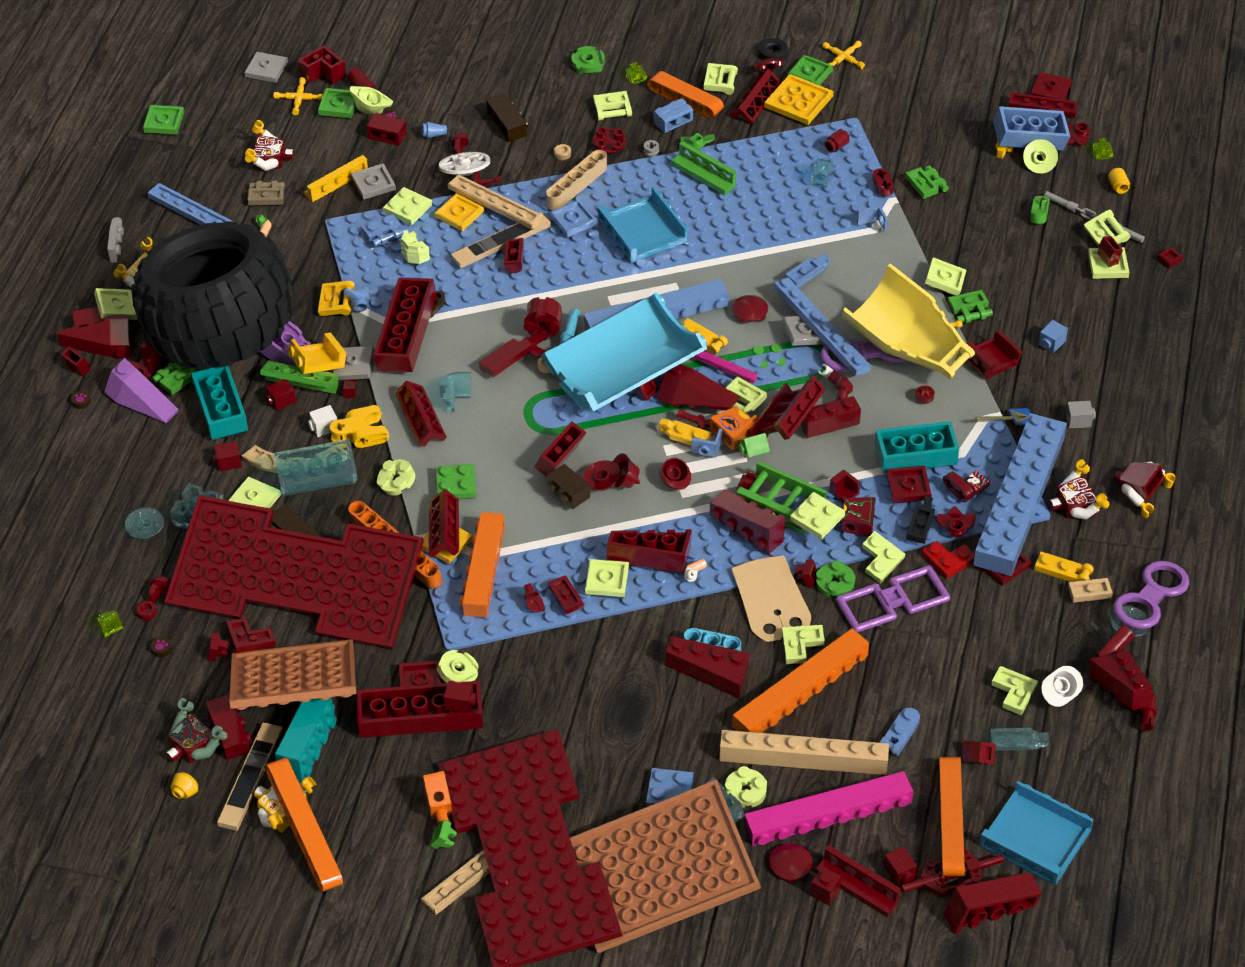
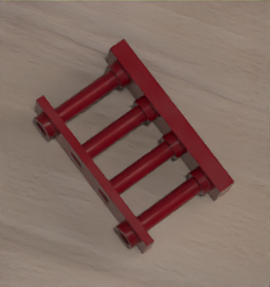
M816 376L810 377L801 389L794 391L791 390L787 383L783 384L748 433L750 436L765 433L766 437H768L769 434L779 432L784 440L790 439L824 393V387Z

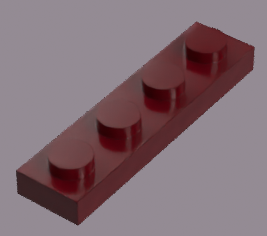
M1011 92L1008 107L1064 111L1065 117L1076 118L1078 102Z

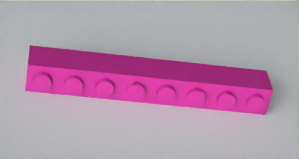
M903 771L744 814V827L752 846L764 845L773 840L786 839L796 834H805L808 831L818 828L823 829L836 823H845L851 819L864 818L877 812L882 813L892 808L905 807L912 803L913 789Z

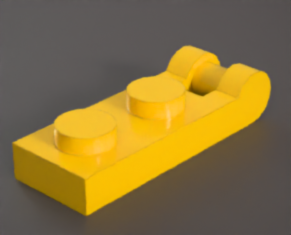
M689 318L682 323L690 332H699L705 338L707 343L706 351L716 355L721 347L728 344L726 337L723 335L718 336Z
M1040 552L1034 571L1069 582L1089 580V576L1094 570L1090 564H1079L1044 552Z

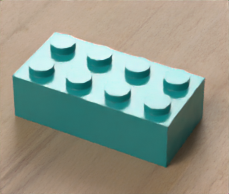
M212 367L191 373L194 389L211 439L214 440L248 431L246 415L229 367Z
M951 421L876 430L875 448L882 473H887V469L915 466L933 468L958 464L959 446Z
M332 697L327 700L318 698L302 702L275 753L276 760L285 757L288 759L299 783L311 775L312 765L314 761L319 759L320 749L323 744L327 743L330 729L335 727L337 718L334 715L335 706L332 703Z

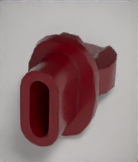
M466 133L455 134L451 140V144L455 147L457 154L463 153V147L469 144Z
M163 576L153 578L150 581L151 587L149 589L148 601L154 603L161 594H166L171 579Z
M531 583L524 585L526 594L523 597L527 600L528 610L533 613L545 611L543 600L538 591L533 589Z

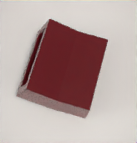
M1104 236L1099 243L1097 254L1108 267L1119 264L1123 249L1112 236Z
M68 347L61 354L66 361V365L81 377L90 371L87 360L71 347Z

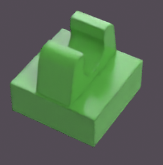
M443 820L434 828L430 843L431 847L435 849L439 847L449 849L454 845V842L450 841L448 837L453 839L457 832L450 828V822Z

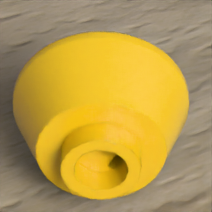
M179 772L173 777L171 792L178 799H187L198 792V783L191 775Z

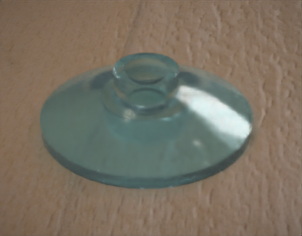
M149 507L133 511L125 521L127 532L131 536L140 539L155 536L164 526L162 513Z
M1122 606V610L1130 618L1136 620H1146L1149 618L1146 613L1138 608ZM1113 611L1110 616V622L1117 631L1124 624L1118 620ZM1127 626L1134 633L1135 637L1146 634L1150 629H1134Z

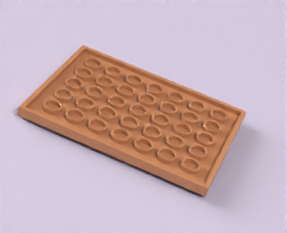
M717 779L570 838L579 867L600 861L622 931V937L595 944L598 953L761 889Z

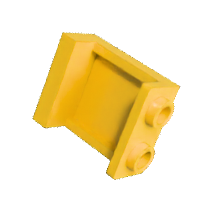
M331 333L324 334L323 343L299 346L295 339H291L290 346L288 347L289 357L293 359L303 374L339 369L345 366L346 351Z

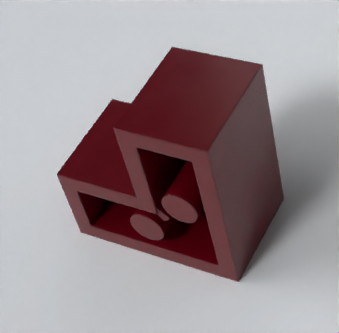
M325 45L298 59L299 73L309 83L321 76H324L331 83L346 77L344 60Z

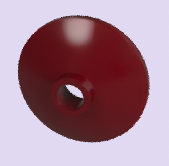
M598 461L586 469L583 480L590 485L591 490L603 491L613 487L619 481L621 470L618 464L613 461Z

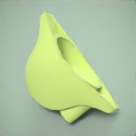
M350 87L349 92L355 99L357 109L364 114H381L384 108L390 107L393 103L390 98L373 88Z

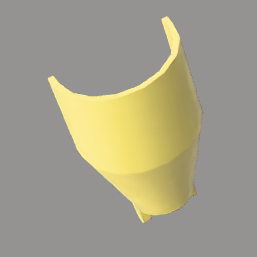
M892 264L887 266V270L878 287L858 310L852 313L847 308H844L842 311V319L883 352L940 372L948 379L955 375V371L968 358L970 359L975 355L974 350L964 343L953 325L949 324L944 312L940 311L936 305L933 296ZM959 352L962 353V355L949 367V365L954 361Z

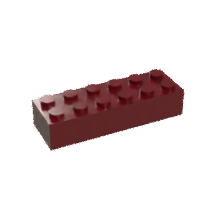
M398 277L373 354L377 371L413 372L437 296L434 279Z
M480 681L460 682L472 684L473 692L476 693L475 705H471L469 713L445 709L444 694L448 683L357 690V715L360 738L483 728Z

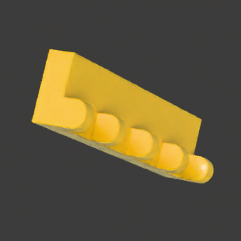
M362 155L309 184L307 190L304 191L305 196L314 202L352 181L351 173L368 168L367 158Z

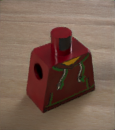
M876 497L845 498L843 505L845 516L841 519V530L846 533L869 537L873 531Z

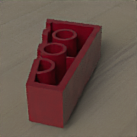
M685 529V532L667 530V533H655V530H647L644 533H638L637 530L611 531L607 542V560L629 562V565L684 573L691 549L692 529Z
M671 636L666 649V667L687 676L692 675L704 684L708 682L716 686V689L722 692L728 691L733 694V697L740 698L749 670L750 653Z
M1018 873L1010 877H998L995 880L979 881L970 885L963 884L955 888L943 914L953 933L957 934L962 932V927L968 925L971 928L980 925L979 922L990 918L992 922L1002 917L1006 912L1012 915L1035 907L1042 892L1031 873Z

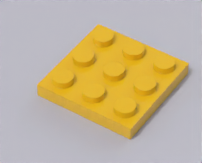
M789 74L764 102V108L809 125L833 97L834 91Z

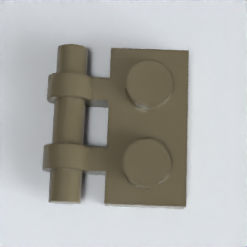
M272 180V182L257 181L256 183H250L248 205H283L285 182Z

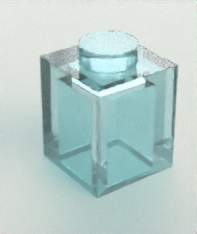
M816 158L811 170V185L827 188L833 173V161Z

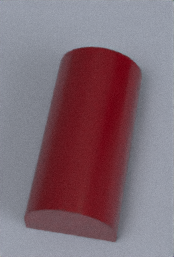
M358 67L353 68L348 73L347 78L355 87L375 89L374 83Z
M523 238L506 240L504 267L509 273H518L522 270Z
M1121 626L1096 654V657L1121 652L1135 637L1134 633L1127 626Z

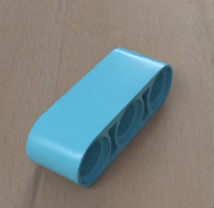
M690 628L684 633V639L741 651V641L735 636L697 628Z

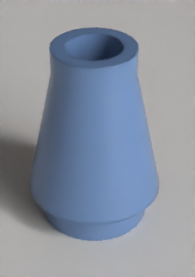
M431 122L422 123V137L432 138L447 135V126Z

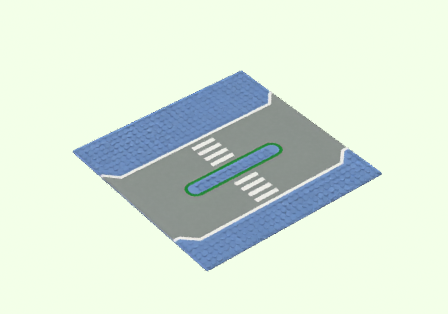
M857 118L702 147L699 149L701 152L736 171V187L725 196L672 166L671 160L679 152L607 165V170L565 205L580 199L598 220L599 206L605 205L610 211L650 196L651 187L654 186L658 192L662 193L664 200L670 203L672 210L679 215L680 220L683 224L687 225L689 230L687 242L633 263L628 260L599 220L598 225L567 237L550 218L549 212L553 210L547 208L546 191L567 173L488 188L537 213L542 212L551 222V227L524 239L522 270L518 273H509L505 270V248L463 268H460L452 260V253L517 223L481 205L484 207V212L466 229L460 231L435 218V212L454 195L431 199L432 206L413 225L397 219L401 224V228L408 230V233L414 231L417 241H422L429 247L430 260L421 264L408 263L404 259L401 252L402 236L398 240L388 241L383 246L378 245L374 247L372 241L370 242L364 235L362 226L388 216V214L383 212V208L325 220L341 281L354 282V290L368 286L372 292L368 309L365 311H355L352 301H350V313L360 347L373 346L374 349L376 348L398 277L434 279L436 291H441L445 295L446 303L429 319L413 372L377 371L373 357L369 380L376 405L382 412V426L389 432L387 444L392 461L398 459L406 460L415 471V480L409 489L406 487L402 490V497L413 536L424 537L429 532V500L437 495L436 466L474 464L476 498L459 499V528L472 535L477 534L475 525L476 520H480L481 512L501 513L505 517V530L487 618L464 616L463 607H460L461 595L464 596L465 593L463 592V582L468 579L466 568L467 565L471 564V561H469L470 549H474L472 541L450 564L435 556L432 557L428 552L421 550L438 565L443 581L439 587L428 589L447 651L736 589L738 585L731 568L757 559L785 556L791 573L795 576L798 575L795 574L796 566L804 565L806 560H814L818 571L822 566L833 561H841L843 565L875 558L862 548V544L868 537L843 532L841 530L842 520L822 540L808 531L802 534L785 526L784 542L769 555L758 550L755 545L742 539L740 535L733 530H729L721 522L714 520L710 516V502L725 489L736 494V488L743 474L746 475L747 472L754 473L755 478H757L756 464L758 461L814 486L821 487L827 491L826 500L843 509L844 503L831 494L829 489L830 479L844 469L860 481V493L855 498L876 497L872 533L876 531L902 552L927 547L935 541L941 544L982 535L1017 445L1005 420L975 419L981 416H1002L985 379L967 361L955 371V375L951 379H948L940 372L910 361L892 363L880 357L865 359L872 366L870 372L854 376L851 371L839 372L847 377L853 385V392L848 397L854 396L861 408L859 425L810 438L806 437L801 425H799L791 438L784 440L779 432L772 433L767 437L770 452L744 458L740 454L739 448L733 451L723 441L716 458L692 453L691 446L671 440L666 433L659 431V422L662 418L698 428L696 423L676 418L680 408L684 412L695 416L703 415L706 420H710V417L726 411L707 409L706 406L698 405L696 408H690L689 405L680 404L679 407H673L658 402L657 397L664 373L653 378L658 391L647 401H642L640 396L634 395L631 390L601 408L588 412L584 407L580 408L564 392L559 385L561 381L557 375L553 376L551 373L540 372L537 364L539 358H535L529 353L495 377L482 372L479 367V362L513 338L521 342L526 337L530 338L533 336L523 328L527 304L533 298L540 297L539 299H545L549 297L556 300L562 307L559 332L555 336L537 344L538 347L547 352L560 345V336L564 332L571 309L574 311L578 309L581 312L574 334L575 337L586 331L584 327L585 313L644 299L656 292L663 294L721 279L729 293L728 306L676 320L682 324L689 318L718 336L723 335L728 340V344L721 347L715 356L757 374V380L752 385L767 393V398L754 410L757 419L783 384L787 383L792 391L798 390L812 376H816L825 389L814 406L833 402L836 399L837 388L828 378H825L818 372V370L824 372L826 369L821 359V350L825 344L792 346L782 319L783 317L799 315L772 287L774 281L785 279V274L810 257L817 259L823 254L830 257V264L822 273L800 286L799 289L845 338L854 340L857 343L868 340L842 319V311L844 308H847L852 313L858 310L878 287L889 264H892L933 296L936 305L940 311L944 312L945 318L949 323L956 322L942 291L925 284L929 264L894 192L889 197H883L878 194L872 180L873 171L882 167ZM838 129L847 131L850 142L837 152L830 153L824 146L826 138ZM880 205L888 218L887 231L884 232L878 220L858 225V210ZM745 295L761 297L768 305L766 319L764 321L740 323L732 311L733 303L736 299ZM954 327L964 343H967L960 328ZM773 344H780L782 351L775 353L771 350V346ZM755 346H762L764 353L756 355L753 352V348ZM832 351L829 352L828 355L833 361L842 363ZM959 352V354L954 359V361L949 365V367L962 355V353ZM692 357L681 363L693 368L725 388L736 378V376ZM780 357L786 360L783 366L776 365L780 361ZM762 359L768 362L766 368H759L762 365ZM405 381L424 387L447 436L444 441L431 438L425 447L418 444L395 394ZM926 385L934 389L935 395L932 402L923 404L916 400V390L920 386ZM740 400L737 401V403L743 405L744 407L747 406V404H745L744 402ZM573 421L587 433L580 445L564 461L570 469L583 479L586 469L593 463L602 460L613 461L617 455L624 453L639 467L638 478L640 484H634L631 488H617L614 485L603 491L590 489V498L576 508L571 509L567 504H563L557 495L552 494L548 490L547 477L535 469L534 466L542 453L568 424ZM951 421L959 446L958 464L926 468L935 516L925 544L906 540L907 531L916 505L922 506L924 500L893 503L887 474L882 473L875 448L876 430ZM705 427L704 430L711 432L710 427ZM713 432L709 441L715 442L717 436ZM678 458L687 464L691 472V482L687 488L675 490L667 487L662 482L659 476V469L667 459ZM953 471L962 479H965L973 472L978 471L990 481V486L979 494H974V498L964 503L946 488L943 483V476ZM764 480L757 494L766 497L774 484ZM781 488L773 501L783 505L791 491ZM799 495L790 509L795 511L807 498ZM1041 498L1032 524L1050 519V513L1043 498ZM953 506H956L963 515L975 513L976 521L974 526L967 529L963 536L954 537L947 532L946 528L938 524L937 514L947 515L948 511ZM685 529H692L691 549L686 566L700 559H704L707 564L706 568L698 571L697 578L692 582L686 580L684 573L629 565L625 597L585 594L590 559L607 560V542L611 531L637 530L638 533H644L647 530H655V533H667V530L685 532ZM565 575L584 603V608L567 615L548 588V582ZM531 583L533 589L538 591L543 600L545 611L533 613L528 610L527 600L523 597L526 594L524 585Z

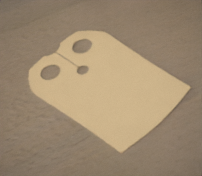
M785 556L757 559L731 568L743 600L751 630L759 638L766 642L781 640L783 637L782 627H792L789 621L793 617L801 619V626H810V611L798 589ZM776 609L781 611L779 616L774 614ZM766 624H773L776 627V631L773 634H766L763 631V627Z

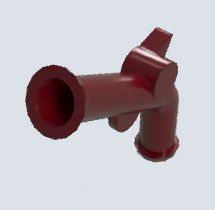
M681 408L679 409L677 419L682 418L696 423L698 428L703 430L705 427H710V420H706L703 415L695 416L684 412Z

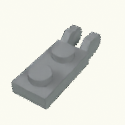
M119 217L113 218L110 226L107 250L111 263H116L118 255H121L119 243H122L124 229L122 227V219Z

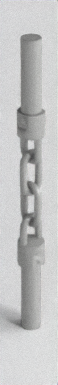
M1046 191L1044 195L1073 213L1079 211L1081 216L1088 220L1097 217L1094 211L1088 208L1080 209L1077 203L1067 201L1053 193ZM1085 211L1094 214L1091 216L1092 218L1084 215L1086 213ZM1120 224L1124 231L1130 234V238L1140 243L1144 241V236ZM1111 225L1110 227L1107 226L1111 231L1116 232Z

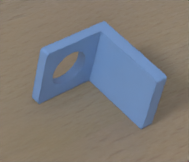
M880 205L858 210V225L878 220L884 232L887 231L888 218Z
M719 428L715 442L693 437L691 452L716 458L722 443V429Z

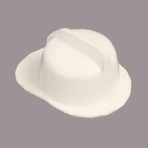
M1071 666L1060 667L1044 679L1041 686L1042 695L1049 704L1061 707L1081 692L1083 679L1075 668Z

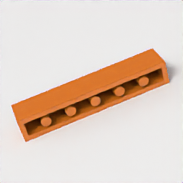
M481 512L480 520H476L475 530L477 534H474L472 539L474 549H470L469 561H471V564L467 565L466 568L468 579L463 582V592L465 593L464 596L461 595L460 607H463L464 616L487 618L505 530V517L501 513Z

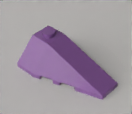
M289 321L284 325L285 330L280 337L275 338L269 347L259 352L273 362L296 366V363L288 355L290 340L295 339L299 346L312 344L306 341L302 336V331Z
M125 358L111 371L104 392L118 405L126 406L133 411L141 412L163 423H167L179 412V409Z

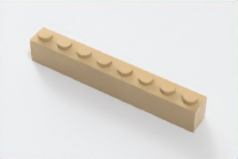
M722 730L720 761L887 775L889 744Z

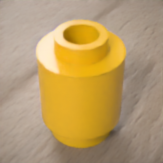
M1115 168L1110 171L1108 179L1114 191L1119 194L1127 192L1130 188V182L1125 171L1122 168Z

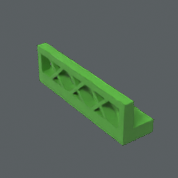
M684 141L679 143V154L671 160L672 166L724 196L736 187L735 170Z
M268 361L260 370V375L266 376L267 381L278 382L284 379L288 380L293 386L336 394L338 391V374L324 371L303 374L297 366Z

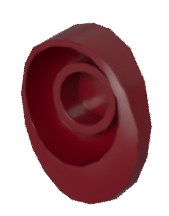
M670 458L660 466L659 476L667 487L682 490L690 485L691 472L683 460Z

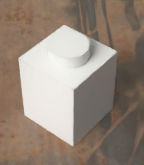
M331 405L309 412L310 420L308 425L311 431H315L317 437L331 433L330 424L337 420Z

